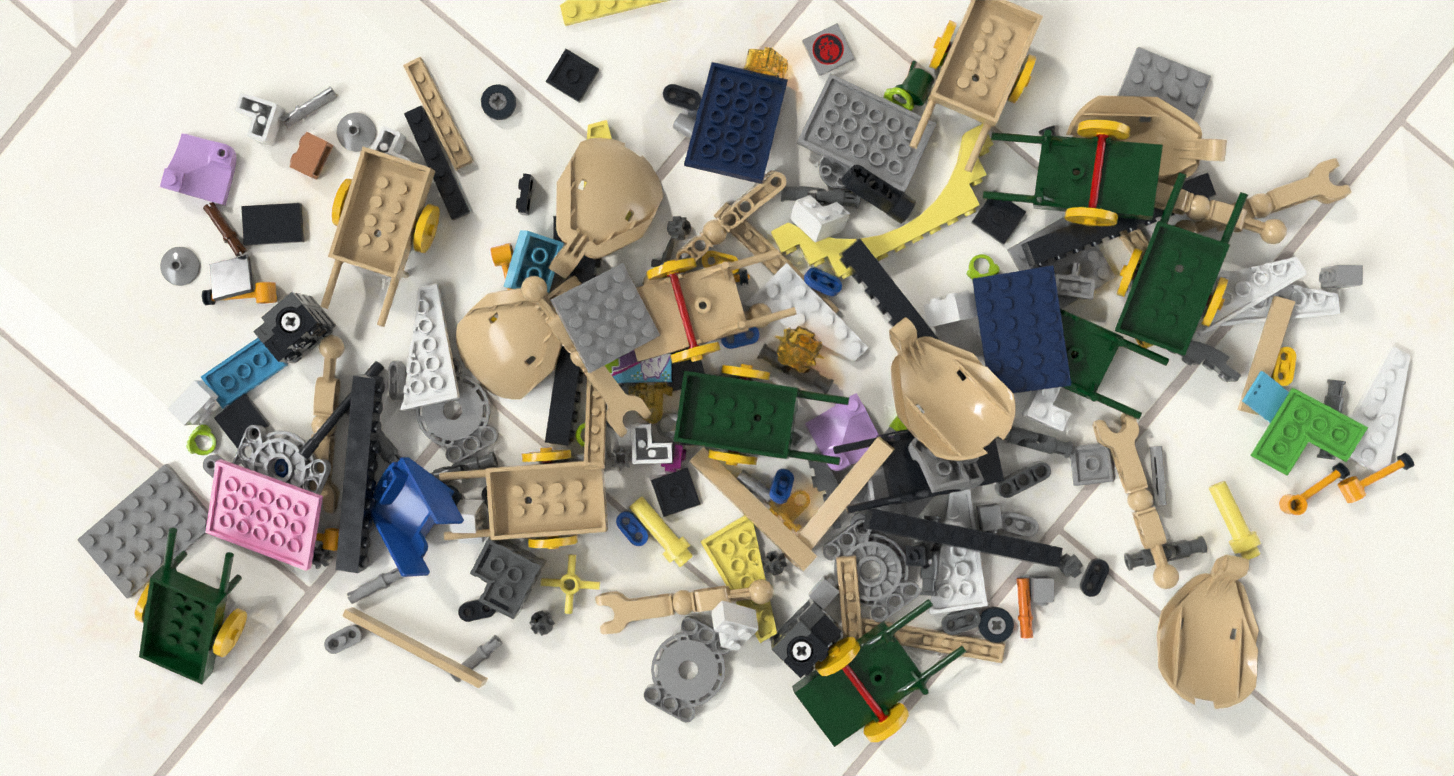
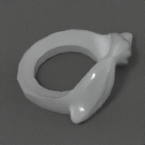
M665 412L657 419L656 428L661 436L672 438L673 442H675V430L663 432L660 428V422L665 417H671L676 422L678 414Z

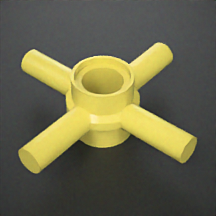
M568 554L567 574L561 579L541 578V586L560 587L566 594V614H572L573 597L579 589L600 590V582L581 581L575 574L576 554ZM572 579L575 582V588H568L566 580Z

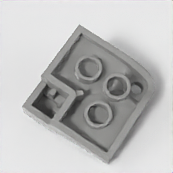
M914 438L909 444L910 455L913 461H918L932 493L952 489L964 491L976 488L984 481L976 463L979 457L961 461L946 460L936 457L917 438Z

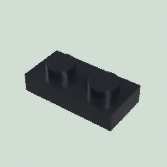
M523 173V177L519 179L518 189L521 192L520 198L517 197L516 209H518L519 214L529 216L534 177Z

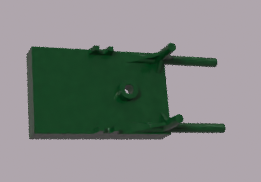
M1060 308L1071 378V386H1064L1062 388L1093 402L1098 401L1139 420L1142 412L1097 393V390L1119 346L1165 366L1168 364L1169 358L1128 341L1118 333ZM1073 351H1077L1075 357H1071Z

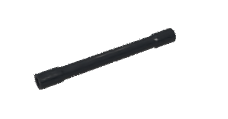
M375 361L365 374L379 376L385 367ZM351 392L313 437L298 451L302 457L308 460L319 447L322 440L349 410Z

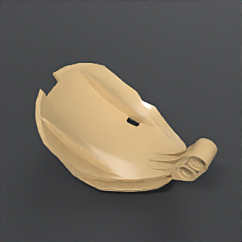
M1097 96L1078 111L1066 135H1073L1072 137L1084 138L1078 135L1077 128L1080 122L1086 120H1108L1129 126V138L1121 141L1163 145L1158 182L1170 186L1175 184L1179 172L1186 174L1187 177L1191 176L1197 170L1200 160L1225 161L1227 140L1202 139V131L1196 121L1159 97ZM1140 117H1151L1150 122H1140L1139 119ZM1075 170L1073 174L1079 175L1080 171Z
M591 138L580 142L557 181L556 231L560 239L565 242V245L551 262L550 270L566 279L584 255L592 259L602 258L643 237L663 198L659 177L643 155L641 157L626 148L625 143L614 139ZM581 181L587 183L583 190L578 189ZM628 211H630L632 214L630 218L626 220L625 217Z
M574 275L550 294L547 292L546 295L551 300L582 283ZM521 288L488 293L469 310L457 324L456 344L466 370L469 369L480 381V385L487 391L506 399H522L553 372L562 343L545 322L548 319L537 302L528 301L523 297ZM498 314V319L492 322L491 319ZM534 356L536 358L535 361L528 364L526 360Z
M906 317L889 330L890 341L898 353L891 365L895 409L897 417L915 438L936 457L955 461L975 459L988 454L983 448L997 437L1002 440L1006 438L1012 428L1015 417L1014 394L988 367L983 366L973 353L933 337L924 336L917 338L915 326ZM959 370L966 376L964 381L957 375ZM916 405H919L925 413H922Z
M1224 555L1218 558L1210 574L1205 573L1193 577L1175 593L1161 610L1157 630L1158 668L1169 687L1180 697L1194 705L1195 698L1213 701L1215 709L1228 708L1242 702L1256 688L1258 658L1256 641L1259 629L1245 587L1238 581V579L1246 576L1248 572L1249 561L1246 558ZM1232 629H1237L1235 640L1230 639Z

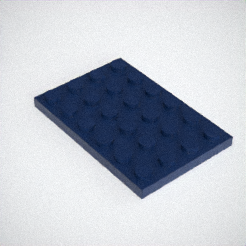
M711 62L684 166L762 184L788 79Z
M1054 265L973 278L972 282L985 367H988L1013 394L1071 386Z

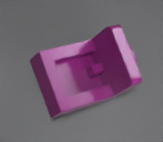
M675 444L673 463H661V467H665V471L676 472L677 469H681L682 461H686L687 450L683 449L684 445Z

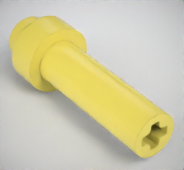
M1226 481L1210 486V493L1233 538L1229 541L1235 554L1240 553L1242 558L1248 560L1259 556L1260 551L1257 547L1261 544L1256 531H1249Z
M643 496L629 507L665 549L662 555L669 563L674 560L681 567L693 557L687 549L690 546L688 541L684 537L679 539Z

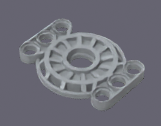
M453 358V361L457 364V370L455 371L456 379L460 377V380H457L460 398L450 401H456L461 405V416L456 420L448 419L444 414V407L450 401L423 406V416H420V407L416 408V419L426 437L436 444L448 447L445 453L446 459L451 463H457L495 443L499 438V433L496 428L487 426L491 411L490 402L485 390L474 379L459 374L462 370L461 362ZM465 379L471 381L476 386L473 387L472 385L466 383ZM478 390L483 394L485 401L482 400ZM484 405H486L487 409L486 418L484 417ZM421 420L425 421L426 426L429 428L428 432L424 428ZM492 430L494 432V439L492 441L485 439V431ZM431 434H435L437 437L442 438V441L436 440L434 437L431 436ZM470 439H474L477 442L475 450H470L467 447V442ZM453 448L460 451L458 459H452L450 456V451Z
M261 425L247 427L232 462L236 465L242 464L244 468L321 495L331 471V464L327 459H316L313 453L307 460L298 453L306 443L305 439L289 431H276L266 434L265 428ZM255 428L259 431L257 439L252 436V431ZM277 434H284L281 438L274 437ZM290 436H291V437H294L295 439H297L298 442H296V441H294V440H292V439H289ZM247 446L252 450V454L249 457L245 454ZM279 459H284L288 464V474L284 478L279 477L274 469L275 463ZM319 462L324 465L323 473H319L317 470ZM311 480H314L317 484L315 491H312L309 487Z
M858 519L824 545L823 555L828 560H835L834 576L837 584L836 557L856 555L860 599L865 600H860V605L872 606L870 609L872 619L876 622H883L919 596L920 588L916 581L907 580L908 566L906 565V555L902 548L893 539L882 534L871 533L872 530H868L865 533L859 532L857 526L860 523H864L865 519ZM843 535H851L853 541L850 544H844L842 542ZM878 538L885 539L890 543L886 544L882 541H879ZM835 546L837 553L830 556L826 553V548ZM893 546H895L900 551L901 556L897 555L896 551L893 549ZM871 560L877 562L881 567L880 574L875 578L865 577L861 571L862 565L865 562ZM903 560L905 562V572H902L901 561ZM908 585H914L917 590L914 594L909 595L905 592V588ZM897 596L901 602L899 605L893 606L889 602L890 598ZM876 608H882L885 614L882 617H876L873 612Z
M687 616L682 620L681 629L683 633L669 637L656 650L651 665V675L654 684L648 685L643 694L646 702L685 723L691 722L695 718V706L708 702L720 690L725 677V662L722 654H727L731 651L728 648L721 649L719 647V632H715L714 627L693 616ZM688 620H692L695 623V628L692 631L684 627V623ZM704 630H710L713 636L711 639L705 640L702 638L701 633ZM677 638V641L672 642L669 646L666 645L669 641ZM663 648L664 652L662 653L661 658L656 659L658 653ZM690 660L697 665L698 672L695 677L686 679L680 675L679 665L684 661ZM718 663L722 664V675L718 673ZM655 664L658 665V675L656 677L654 672ZM718 679L720 680L718 687L714 691L712 688L715 685L716 680ZM655 689L658 692L657 698L650 699L647 696V691ZM708 692L711 694L706 699L700 701L699 698L705 696ZM671 698L675 701V706L667 708L664 705V701ZM690 708L692 710L691 717H683L681 714L682 709Z

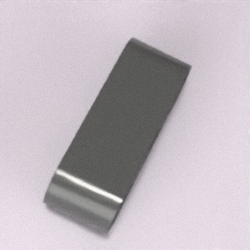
M1033 462L1004 477V481L997 482L994 488L995 492L1004 498L1013 497L1049 478L1051 467L1045 462ZM1042 465L1044 467V473L1038 476L1036 473V469L1038 466ZM1025 474L1027 481L1021 485L1018 481L1019 477ZM1008 483L1009 491L1003 494L1001 487L1003 484Z

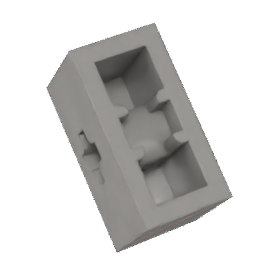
M1334 265L1321 268L1319 273L1321 288H1349L1363 285V265Z

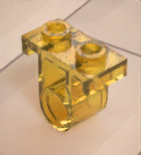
M765 47L764 50L748 49L744 69L784 78L788 70V60L773 48Z
M654 382V385L636 383L635 386H629V394L641 398L649 410L653 408L651 416L646 419L642 416L640 418L650 424L658 423L663 415V393L672 396L673 388L666 385L665 382Z
M797 489L790 494L786 503L780 504L778 507L771 499L768 502L771 506L769 510L776 517L779 515L784 520L783 524L790 531L793 529L797 532L802 526L799 522L795 525L793 521L809 506L810 496L805 490ZM799 494L804 495L806 498L805 502L801 505L795 503V497Z

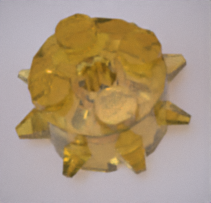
M797 326L796 329H791L789 327L783 330V337L775 335V338L781 341L777 347V360L781 364L789 365L803 373L811 368V366H816V358L824 359L819 354L822 349V342H818L814 338L815 333L807 328Z

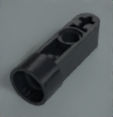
M861 165L852 166L842 177V183L847 189L874 205L900 224L909 217L915 207V199L899 191Z

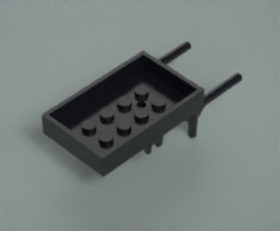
M908 429L876 435V438L833 446L834 454L870 447L877 437L880 436L894 448V451L882 464L889 497L846 506L847 514L961 491L960 489H952L932 493L918 461H913L908 447L915 437ZM994 439L983 448L988 454L980 456L976 462L984 478V481L979 486L1004 481L996 439Z

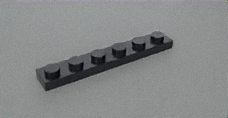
M420 105L405 112L404 116L427 166L435 171L433 180L451 220L454 221L470 214L469 207L423 106Z

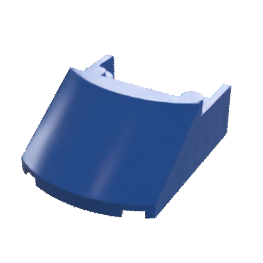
M401 457L398 462L391 463L380 477L373 493L375 502L374 508L371 511V518L401 576H428L430 570L423 559L428 551V543L425 539L434 523L462 524L464 519L451 498L454 491L409 457Z

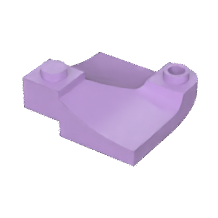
M181 133L175 154L168 167L164 169L160 187L226 206L236 168L237 158L235 150L227 144ZM224 150L225 155L221 157V152Z
M857 393L849 397V405L836 404L805 423L822 455L840 457L841 462L839 465L827 463L833 471H841L857 463L869 449L867 447L834 454L833 446L876 438V435H879Z

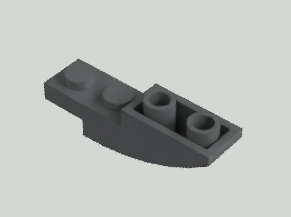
M1191 340L1186 355H1180L1184 363L1190 366L1202 363V366L1206 369L1216 371L1219 374L1218 377L1225 382H1237L1241 377V374L1226 364L1230 358L1228 355L1207 344Z
M808 460L809 468L814 469L815 476H811L813 488H817L818 492L826 491V494H823L825 502L839 484L826 463ZM840 517L832 525L833 529L841 528Z

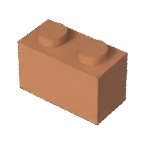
M306 132L299 140V148L292 155L289 167L317 180L334 145Z

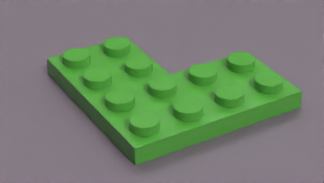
M1292 387L1250 456L1286 476L1292 470L1308 442L1347 462L1368 427Z

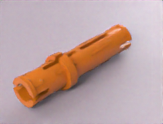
M1016 578L1020 638H1033L1032 620L1034 618L1031 614L1029 578Z

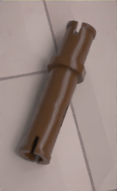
M209 203L210 207L206 204L203 210L223 236L224 243H228L236 257L241 256L240 252L244 254L247 249L238 239L237 232L231 229L215 206V203Z

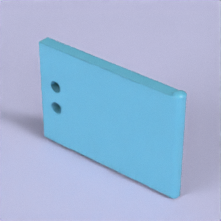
M1260 371L1242 402L1270 423L1289 392L1265 372Z

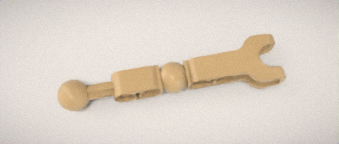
M1334 158L1319 163L1311 170L1307 178L1268 191L1266 194L1253 195L1246 200L1243 209L1247 211L1246 217L1252 219L1265 218L1271 213L1310 200L1331 204L1346 198L1352 192L1348 185L1336 186L1330 182L1329 173L1340 166L1337 159ZM1180 220L1174 225L1197 234L1216 228L1218 232L1225 230L1201 222V220L1197 222Z
M770 171L765 174L762 184L755 183L745 194L727 208L720 218L717 217V220L707 222L699 236H695L678 250L674 260L678 261L681 254L688 253L690 258H695L696 262L708 251L709 246L712 248L713 245L722 243L726 239L727 232L730 233L729 229L737 227L786 186V177L777 171ZM777 177V183L772 186L771 180ZM743 201H748L750 204V208L746 212L740 210V204ZM728 214L735 216L733 224L728 225L725 223V217ZM703 240L705 247L702 250L695 249L696 241ZM646 274V276L644 277L642 283H643V286H644V285H647V284H651V283H655V282H658V281H662V280H664L665 278L657 279V280H648V277H647V274Z
M1158 182L1154 207L1162 210L1165 209L1173 186ZM1181 189L1172 213L1186 214L1192 220H1201V222L1225 229L1234 206L1220 201H1209L1203 195H1194ZM1242 209L1233 231L1241 232L1242 229L1259 233L1262 240L1267 244L1280 243L1287 235V228L1282 221L1270 219L1266 222H1261L1246 217L1247 211L1245 209Z
M538 276L526 278L521 286L523 297L528 301L537 302L548 319L545 322L570 353L572 362L576 366L581 367L580 369L606 402L608 407L606 412L607 422L620 437H623L627 433V429L622 422L625 413L631 410L637 411L640 416L646 419L651 416L650 410L638 396L625 394L605 366L588 373L552 302L546 295V282Z
M335 335L324 337L319 344V352L324 357L323 377H318L315 385L313 415L316 416L311 423L314 434L339 406L340 379L335 378L336 361L343 354L345 348L343 341ZM337 424L314 452L316 459L324 458L331 464V471L321 495L323 496V510L332 514L338 508L340 496L338 487L332 481L335 435L333 433L336 431ZM321 462L317 464L319 473L324 471V465ZM311 480L309 484L312 491H315L317 488L314 480Z
M1122 413L1120 416L1121 429L1118 433L1110 431L1105 421L1096 420L1093 422L1096 440L1099 444L1110 449L1125 494L1129 493L1127 504L1135 511L1132 512L1141 543L1146 550H1151L1156 565L1153 580L1160 588L1171 589L1177 585L1179 573L1175 567L1167 562L1162 547L1163 544H1166V536L1155 506L1151 507L1153 496L1145 489L1148 488L1134 444L1139 434L1136 418Z
M758 579L752 582L748 588L730 590L729 586H718L692 590L691 592L680 590L675 594H661L631 599L618 591L602 593L595 597L596 604L612 608L614 619L603 623L600 626L601 634L620 633L631 621L675 615V613L687 615L692 611L714 610L722 600L732 603L734 601L751 599L757 604H765L773 597V587L768 581Z

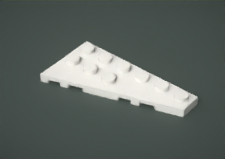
M1293 257L1219 274L1211 294H1213L1220 277L1228 279L1222 297L1225 299L1221 310L1217 309L1209 327L1201 324L1207 308L1205 306L1195 331L1199 337L1205 335L1307 274L1299 259Z
M787 263L745 303L749 307L757 303H764L768 305L772 313L795 307L797 315L776 321L853 361L869 348Z
M1220 269L1219 274L1228 273L1231 271ZM1289 284L1219 327L1265 322L1273 296L1295 301L1290 319L1340 314L1339 295Z
M438 284L419 287L417 290L416 314L412 326L413 335L409 347L406 368L407 378L403 390L404 399L401 404V411L460 398Z
M1389 346L1350 416L1351 419L1367 426L1368 429L1349 459L1375 473L1391 464L1411 356L1394 346Z
M970 489L949 494L944 519L945 524L976 530ZM940 545L939 574L936 580V592L938 595L931 596L930 601L933 606L929 608V615L988 606L979 552Z

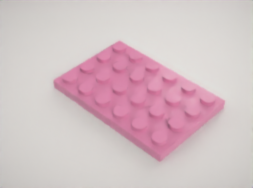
M220 459L215 464L206 533L307 571L311 569L323 496Z

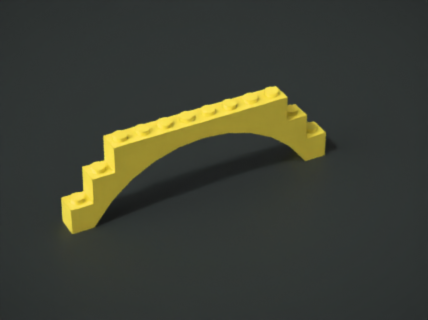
M984 124L965 132L962 136L957 163L951 177L930 207L920 216L898 229L878 236L861 238L878 261L888 257L887 253L892 250L898 252L906 248L905 244L910 241L914 244L924 239L922 235L928 232L932 235L940 231L941 225L945 223L948 226L959 221L957 217L963 214L967 217L976 212L975 208L980 204L970 184L974 187L982 183V178L987 174L979 158L975 163L972 173L964 169ZM989 134L979 157L989 153V149L994 145ZM789 222L771 231V235L781 254L786 253V255L795 252L797 250L796 247L799 246L809 266L814 265V267L825 263L824 259L827 258L837 278L842 276L845 279L853 274L849 267L846 269L839 260L841 258L839 253L856 239L828 237L814 242L799 227Z

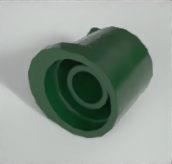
M913 60L906 79L902 84L895 87L908 92L915 106H923L935 80L925 70L915 68L917 61ZM896 94L901 99L906 101V99L903 96Z

